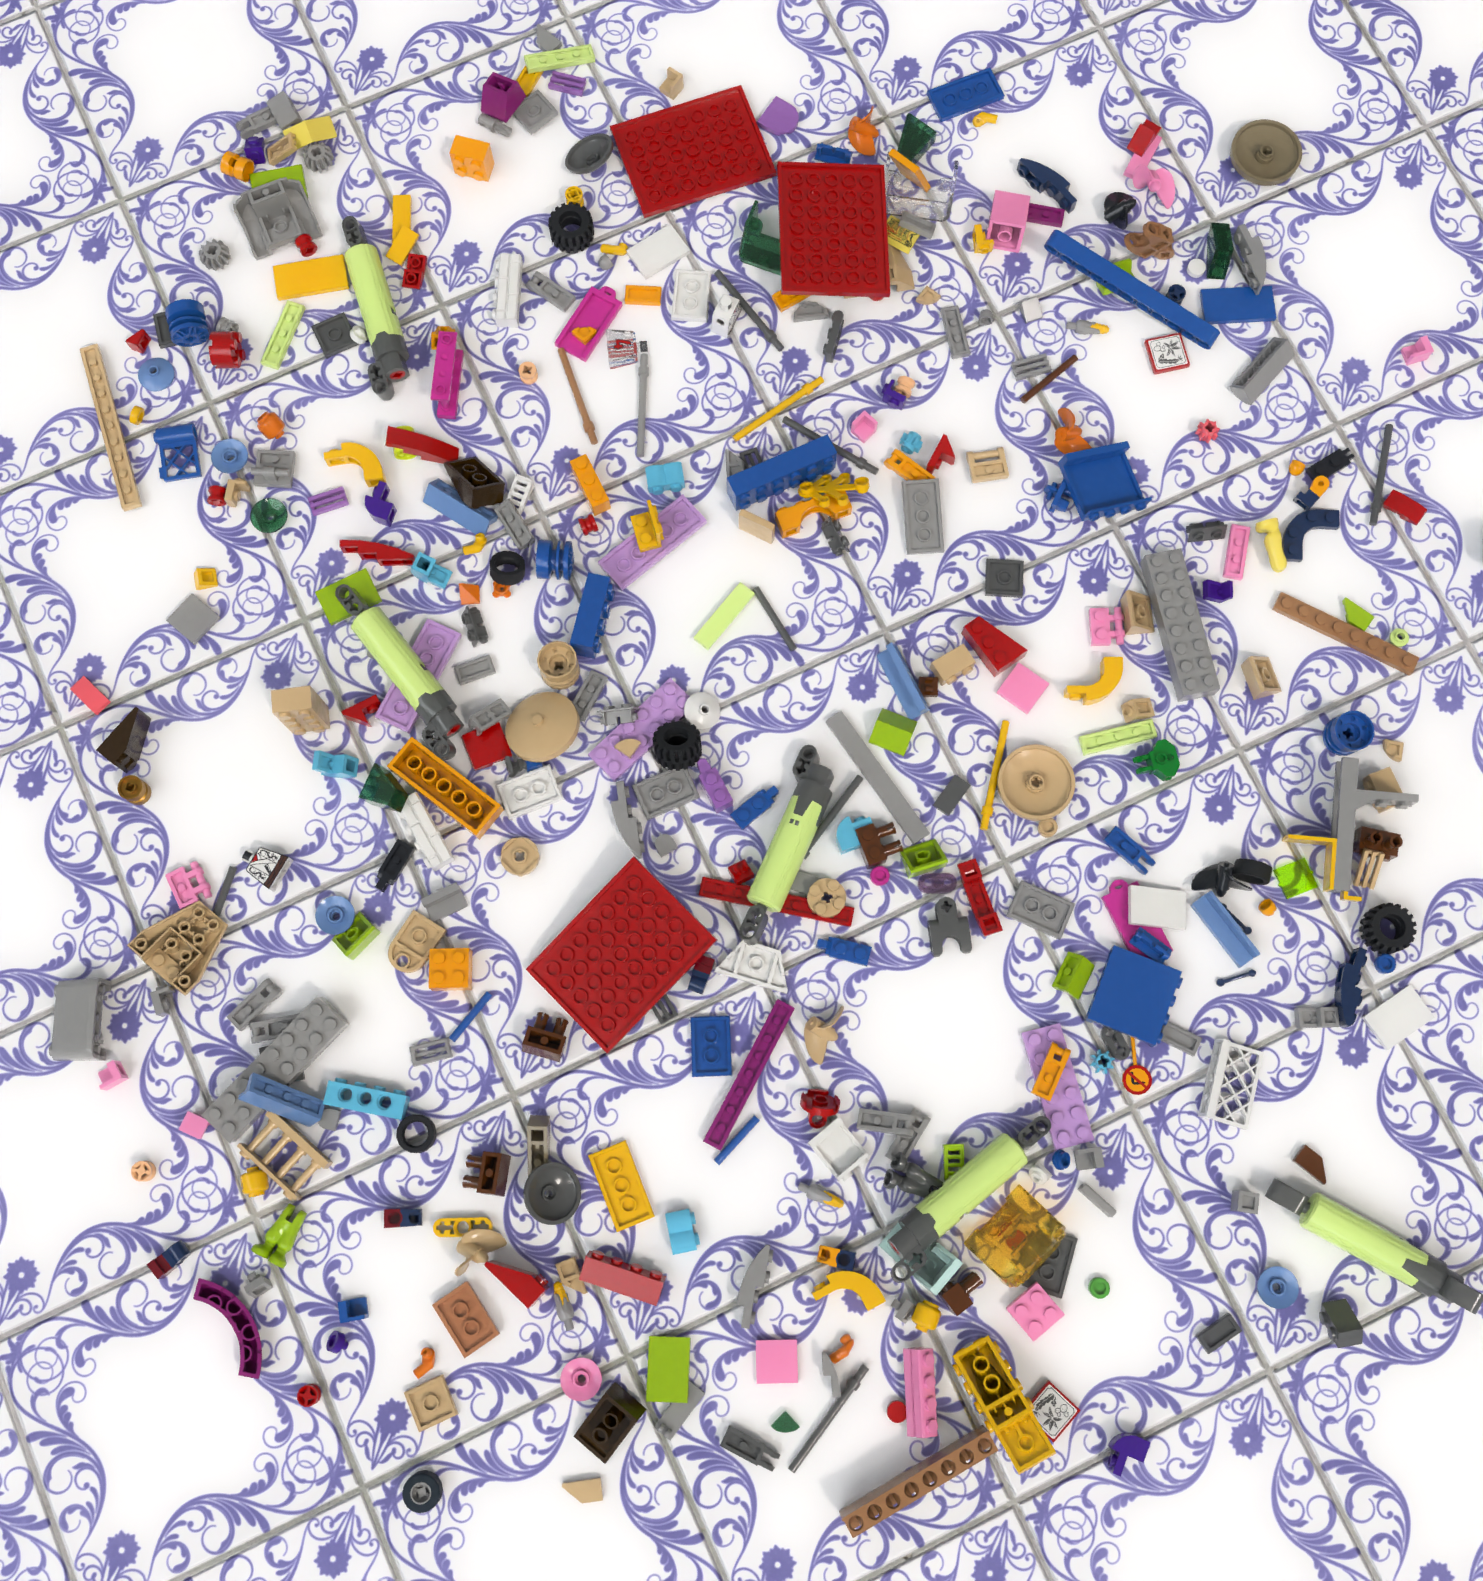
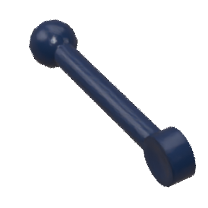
M1222 903L1236 923L1243 929V932L1246 935L1251 934L1252 929L1246 927L1227 909V905Z
M1251 969L1249 972L1224 980L1218 979L1216 984L1222 987L1225 983L1248 976L1254 977L1256 971Z

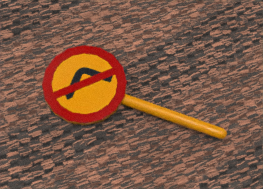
M1130 1037L1133 1066L1128 1067L1124 1071L1122 1083L1124 1088L1131 1094L1141 1095L1150 1089L1152 1077L1147 1068L1137 1065L1135 1039Z

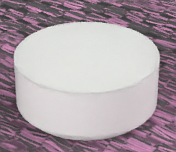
M1193 259L1187 266V273L1193 278L1201 277L1206 270V264L1201 259Z

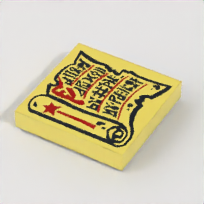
M890 215L887 220L888 244L909 254L920 235L898 226L900 220Z

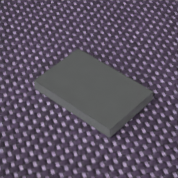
M1037 1226L1021 1286L1029 1288L1037 1281L1048 1295L1062 1299L1078 1238Z

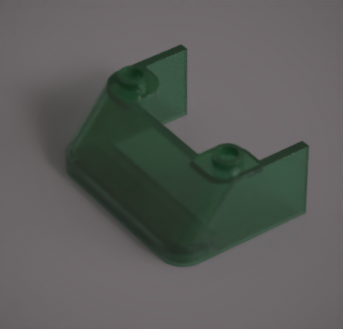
M755 200L745 222L739 247V259L745 264L781 276L779 239L761 233L763 223L758 218V201Z

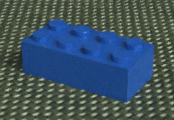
M588 572L570 640V645L576 652V655L595 659L596 654H600L602 647L600 639L606 632L605 619H609L611 612L609 604L610 601L613 602L615 597L614 584H612L611 578L608 576Z

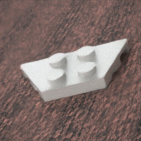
M742 940L714 971L724 976L784 994L788 992L781 951L764 945H748Z

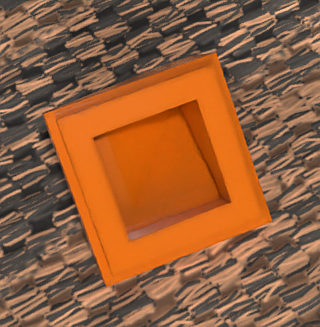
M459 583L461 605L480 604L479 585Z

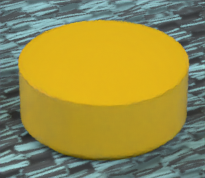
M134 406L130 413V423L139 425L144 417V409Z

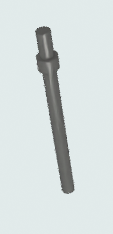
M717 270L714 275L734 298L740 300L741 307L764 333L765 339L772 343L779 352L782 351L784 346L777 339L776 333L766 326L720 270Z
M787 416L782 420V423L812 440L822 437ZM832 442L837 454L856 464V467L861 470L865 469L874 475L878 473L879 469L868 463L865 458H859Z
M1386 424L1374 498L1369 510L1371 512L1369 525L1371 526L1377 525L1378 515L1382 509L1381 497L1393 431L1392 424Z
M860 775L855 777L819 825L805 855V860L810 855L809 851L863 781Z
M862 1364L854 1377L851 1376L847 1381L848 1385L841 1393V1397L836 1400L788 1467L791 1472L795 1473L853 1391H857L860 1387L861 1380L869 1371V1368Z

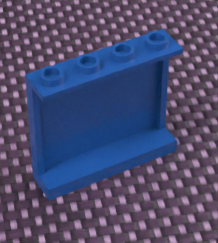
M1128 441L1067 453L1059 460V468L1081 521L1090 520V522H1093L1100 517L1110 518L1118 513H1121V515L1127 514L1131 510L1141 511L1152 500V497H1143L1125 452L1130 448Z
M1114 945L1110 949L1085 1021L1098 1023L1148 1043L1150 1047H1154L1156 1043L1160 1044L1163 1037L1161 1032L1162 1026H1166L1170 1017L1167 1012L1169 1007H1173L1176 996H1174L1175 990L1180 988L1183 980L1180 977L1182 971Z

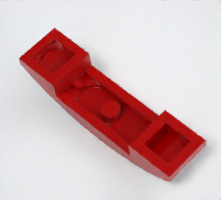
M976 858L957 864L967 899L983 936L986 937L1003 931L984 886Z

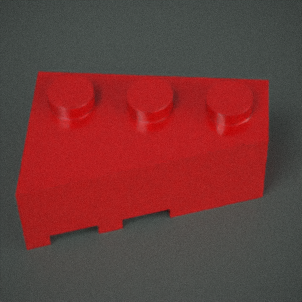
M980 616L966 624L961 632L994 677L1024 658L1028 651Z

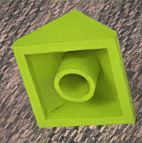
M882 708L868 743L904 757L917 721Z
M936 839L904 848L902 852H899L908 879L944 868L948 863V859Z
M359 911L355 915L352 926L344 933L335 935L331 940L345 956L354 960L381 932Z

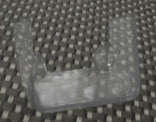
M887 154L885 168L887 215L902 217L903 212L907 211L925 220L946 221L951 213L958 161L955 160L952 178H941L936 184V190L925 192L921 188L901 186L902 178L900 173L889 170L891 157Z

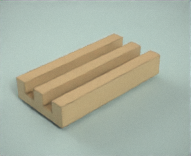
M290 132L267 148L270 165L275 166L297 151V147L294 146L297 144L294 140L296 138L295 134Z
M1363 849L1353 881L1354 886L1358 887L1359 885L1362 888L1369 887V889L1374 890L1385 856L1384 852ZM1368 854H1371L1363 881H1360ZM1376 855H1378V856H1377V859H1376V862H1375V865H1374V868H1373V872H1372L1370 881L1368 882L1369 877H1370V874H1371V870H1372V867H1373V864H1374V861H1375V858H1376Z

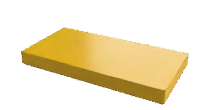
M343 254L273 266L276 293L279 301L349 289Z
M626 1140L588 1155L617 1232L655 1217Z

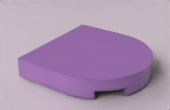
M776 96L757 121V125L777 136H780V134H790L798 126L799 115L793 105Z

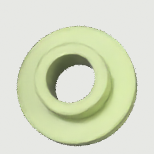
M1397 628L1390 633V643L1396 647H1403L1408 643L1409 635L1404 629Z

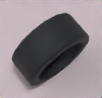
M513 551L498 552L490 559V576L493 581L501 585L518 584L525 576V560L521 555ZM503 564H510L518 569L512 572L500 571L497 567Z
M1240 858L1235 861L1232 876L1246 883L1267 885L1270 882L1273 868L1257 860Z
M413 1114L405 1117L400 1122L396 1138L403 1150L410 1153H422L433 1146L437 1131L435 1124L430 1118ZM413 1122H421L428 1129L427 1140L419 1146L409 1144L405 1138V1130Z

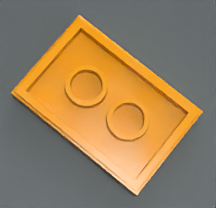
M891 149L888 154L899 172L925 192H928L931 187L920 168L895 149Z

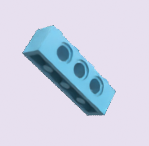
M335 1078V1081L328 1080L323 1101L324 1105L403 1120L406 1117L410 1097L405 1096V1091L394 1089L393 1093L385 1092L386 1088L374 1085V1089L366 1088L367 1084L355 1082L354 1085L347 1084L345 1079ZM350 1089L352 1096L349 1100H345L344 1092ZM370 1093L372 1099L368 1104H365L363 1097L365 1094ZM389 1097L391 1104L389 1107L384 1108L382 1104L383 1099Z

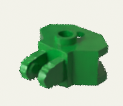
M1166 739L1158 740L1146 755L1132 758L1133 763L1144 761L1147 763L1146 767L1136 769L1137 775L1144 773L1154 774L1162 781L1171 780L1176 775L1180 766L1175 746Z

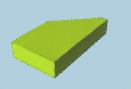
M1345 597L1342 604L1345 607L1347 623L1365 631L1374 619V616Z

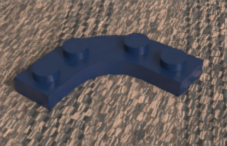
M1312 509L1297 515L1288 524L1282 537V548L1287 562H1301L1303 560V538L1310 530H1338L1340 528L1339 510Z

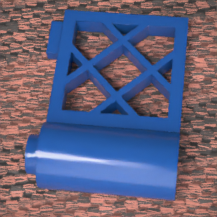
M194 423L157 428L155 433H153V439L159 445L162 463V467L159 468L160 479H164L165 482L202 477L197 445L198 434ZM193 446V453L189 458L182 453L186 447ZM173 449L177 452L171 461L166 458L165 450ZM180 455L187 459L181 468L174 463ZM190 462L196 466L195 473L184 471ZM172 465L179 469L175 476H168V470Z

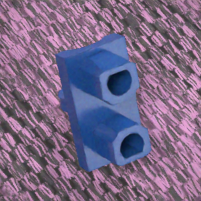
M1063 479L1059 489L1056 488L1058 485L1056 482H1053L1052 485H1046L1043 489L1047 494L1046 499L1051 500L1052 497H1055L1049 511L1054 513L1056 509L1066 512L1070 501L1061 497L1062 494L1071 497L1065 480Z

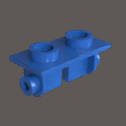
M821 142V144H817L814 160L827 163L849 164L853 152L849 151V149L835 148Z
M1141 927L1138 928L1129 941L1130 944L1149 958L1161 964L1171 956L1172 949Z

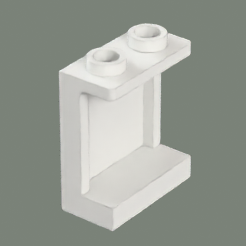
M838 1117L807 1144L837 1181L843 1179L845 1182L853 1175L852 1170L856 1166L861 1168L869 1161L867 1157L870 1154L866 1152L843 1124L844 1122Z

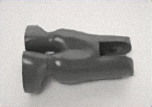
M899 1152L892 1159L890 1166L897 1171L905 1173L906 1176L899 1175L895 1171L888 1169L883 1186L889 1190L898 1185L899 1189L903 1192L925 1198L931 1193L929 1191L931 1185L942 1187L943 1182L917 1164L907 1163V1156Z

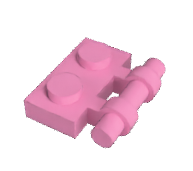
M1121 607L1114 608V615H1109V608L1089 609L1091 646H1110L1111 639L1116 638L1117 645L1124 644L1125 630H1123L1122 624L1124 614H1122ZM1115 622V631H1110V623Z
M197 861L190 863L192 870L189 872L182 866L165 875L181 910L200 901L198 897L200 893H203L205 899L213 896L210 891L211 886L204 878L203 868L199 867ZM196 878L199 886L194 887L191 879Z

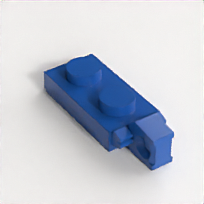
M772 786L767 791L764 789L758 791L732 812L730 817L741 830H744L772 807V804L775 802L773 798L779 794V790Z
M829 937L828 941L818 939L816 948L825 950V955H829L831 958L866 967L872 948L835 937Z

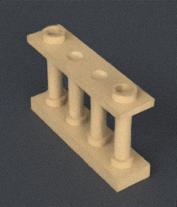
M268 1111L265 1114L269 1118L268 1124L248 1146L245 1143H239L237 1145L241 1150L239 1153L245 1159H251L284 1190L283 1194L291 1201L293 1199L300 1200L302 1196L297 1191L317 1169L321 1167L328 1169L333 1162L287 1119ZM279 1127L284 1132L282 1134L283 1137L261 1159L254 1150L274 1128L277 1129ZM294 1141L298 1145L297 1151L276 1173L268 1164L288 1142ZM308 1154L312 1158L311 1165L290 1186L283 1177L303 1155L306 1156Z

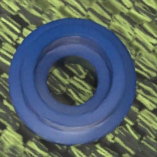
M1057 1150L1052 1157L1054 1167L1057 1170L1068 1168L1070 1165V1155L1064 1150Z

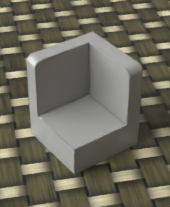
M1101 1147L1073 1151L1078 1171L1105 1167Z
M1232 1190L1231 1211L1258 1214L1260 1194Z

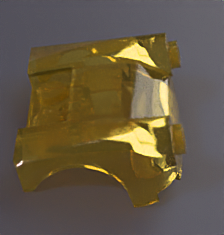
M1020 1184L1005 1198L1007 1202L980 1230L977 1228L964 1242L967 1249L975 1254L1003 1284L1010 1288L1018 1287L1021 1283L1023 1284L1057 1249L1060 1241L1066 1235V1227Z

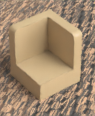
M668 67L667 78L659 87V90L674 100L684 88L683 75Z

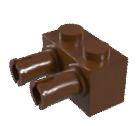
M893 822L880 827H876L872 823L855 829L860 842L859 849L867 870L885 864L887 856L903 851L902 845L900 846V840L886 845L880 842V838L896 834Z
M1361 826L1355 830L1353 852L1359 853L1358 855L1362 856L1364 848L1381 851L1385 854L1383 862H1389L1398 857V850L1402 846L1403 840L1400 837L1401 834Z
M538 1012L534 1026L528 1025L522 1043V1052L560 1062L567 1038L564 1036L569 1022L563 1019L561 1025L562 1018H556L553 1032H549L545 1028L550 1016L545 1013L541 1021L543 1012Z
M483 1151L482 1156L469 1154L466 1159L474 1162L466 1161V1167L480 1168L479 1177L465 1175L463 1180L471 1182H462L463 1188L477 1189L476 1193L505 1197L511 1156Z
M972 1271L959 1283L948 1281L938 1295L951 1313L958 1316L973 1304L969 1294L983 1284V1281L976 1272Z

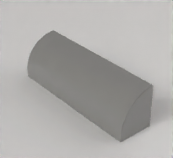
M1273 337L1232 383L1230 389L1238 399L1245 404L1252 405L1295 356L1288 339Z

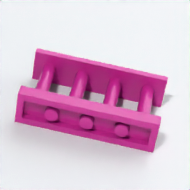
M439 331L430 397L431 400L438 401V418L456 419L464 358L463 350L456 349L457 332Z

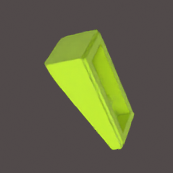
M964 1144L942 1145L944 1181L956 1172L949 1171L948 1167H959L960 1169L964 1165ZM948 1151H959V1155H948ZM948 1159H959V1163H948Z

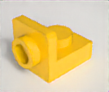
M981 224L974 225L972 232L974 253L986 254L992 252L994 240H986L985 231H982Z

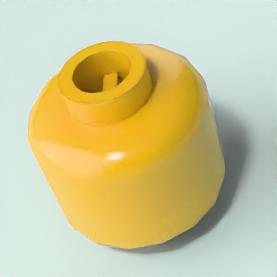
M258 1166L247 1168V1173L240 1176L243 1194L248 1195V1198L264 1195L265 1191L269 1188L268 1175L263 1170H259Z
M927 1300L918 1302L911 1317V1320L916 1324L915 1328L927 1333L928 1329L935 1330L942 1314L938 1309L939 1306Z

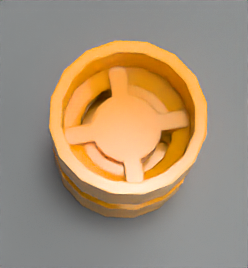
M227 151L221 159L220 170L228 176L248 182L250 180L249 174L254 172V162L251 159L243 156L240 157L236 153Z

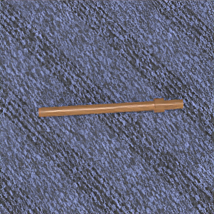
M563 347L559 348L557 351L581 414L584 431L588 434L591 444L595 445L598 443L594 432L595 426L593 421H590L565 349Z

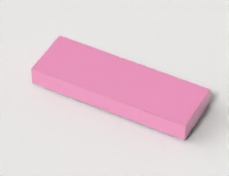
M1157 135L1142 157L1134 153L1123 175L1133 179V173L1138 165L1144 163L1148 166L1162 137Z
M1236 524L1230 526L1223 570L1224 578L1240 581L1243 579L1251 527Z

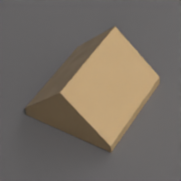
M1127 590L1120 599L1122 614H1124L1125 635L1155 632L1150 597Z
M1250 656L1243 662L1241 668L1253 700L1282 692L1269 657Z

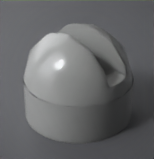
M604 254L599 259V266L603 270H608L614 266L607 254Z
M988 309L982 310L979 314V323L981 325L992 324V312Z

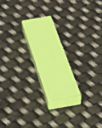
M591 44L524 55V62L528 74L593 63L595 62V55Z
M287 300L260 361L263 366L279 370L306 309L304 305Z
M740 582L693 637L694 640L709 650L755 596V593Z
M1148 719L1079 736L1078 739L1083 756L1154 739L1157 738V732L1153 720Z

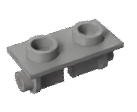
M632 703L621 704V708L605 706L603 710H599L597 713H602V717H600L601 725L618 724V717H620L621 724L634 723L635 720H638V714L635 713V710H639V707H634Z

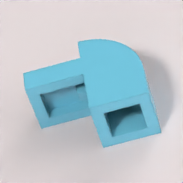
M421 552L418 553L411 567V573L416 578L425 583L429 582L445 590L453 573L437 565L436 559Z
M320 750L314 751L312 770L321 772V775L328 777L355 778L357 777L359 759L346 754L332 755Z
M848 816L840 822L836 832V843L841 855L859 849L860 842L855 829L872 824L870 817L865 818L861 816L854 819V823H852Z

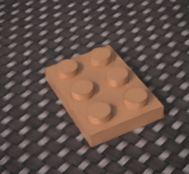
M468 1281L432 1305L464 1358L501 1334Z

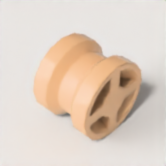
M524 362L519 366L518 372L521 381L527 385L534 384L538 379L536 366L532 362Z
M900 376L894 391L909 398L912 394L911 389L915 386V381L910 377Z
M138 1161L132 1166L131 1175L136 1181H150L156 1175V1167L150 1161Z

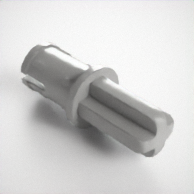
M483 113L480 114L478 118L479 125L490 129L493 133L497 132L510 137L512 128L500 123L497 118L493 119Z

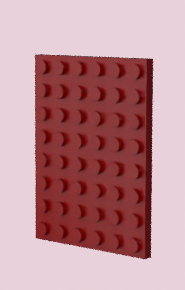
M741 85L610 126L611 134L644 218L777 176L776 169Z
M778 161L781 295L889 297L890 274L884 165Z
M633 856L526 970L606 1053H609L718 939Z

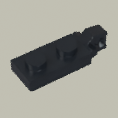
M397 839L378 870L377 878H379V881L375 888L384 893L389 884L393 886L416 849Z

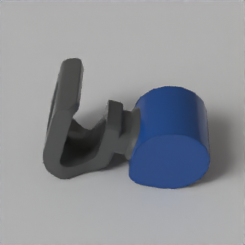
M509 756L505 757L509 777H514L523 769L530 772L543 767L542 762H529L523 759H517V762H512Z

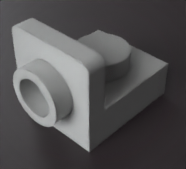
M161 985L156 987V991L150 992L157 1016L164 1017L170 1015L169 1009L171 1005L169 999L165 996L176 992L173 987Z

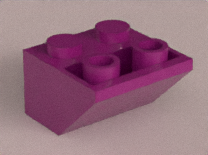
M492 72L483 84L481 112L507 123L526 98L518 81Z

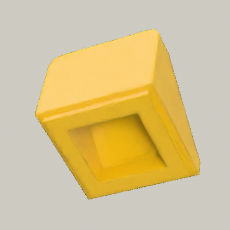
M196 568L194 572L196 590L218 586L215 568Z

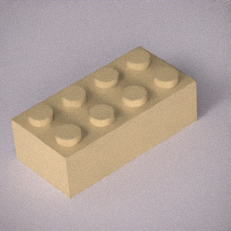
M310 685L271 690L272 713L292 734L304 735L309 731L321 733L325 729H330L329 707Z

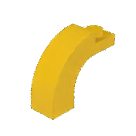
M344 442L341 443L342 450L332 449L329 452H324V460L328 467L356 464L363 468L364 479L368 487L378 486L379 481L386 483L385 473L378 458L365 446Z
M1103 657L1100 662V680L1089 686L1067 685L1064 689V698H1069L1071 701L1083 698V705H1092L1104 700L1112 693L1121 679L1123 657Z
M839 1270L826 1274L825 1276L829 1283L825 1284L823 1281L814 1286L815 1291L811 1292L817 1301L835 1290L850 1289L859 1295L867 1311L886 1302L880 1289L873 1281L858 1272Z

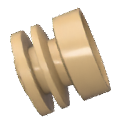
M554 641L542 647L538 653L537 663L545 684L552 689L558 690L567 689L574 685L579 679L580 667L576 652L572 646L566 642Z

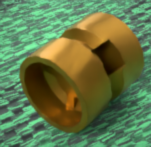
M135 775L125 776L118 783L117 790L119 795L134 805L145 804L151 797L150 786Z

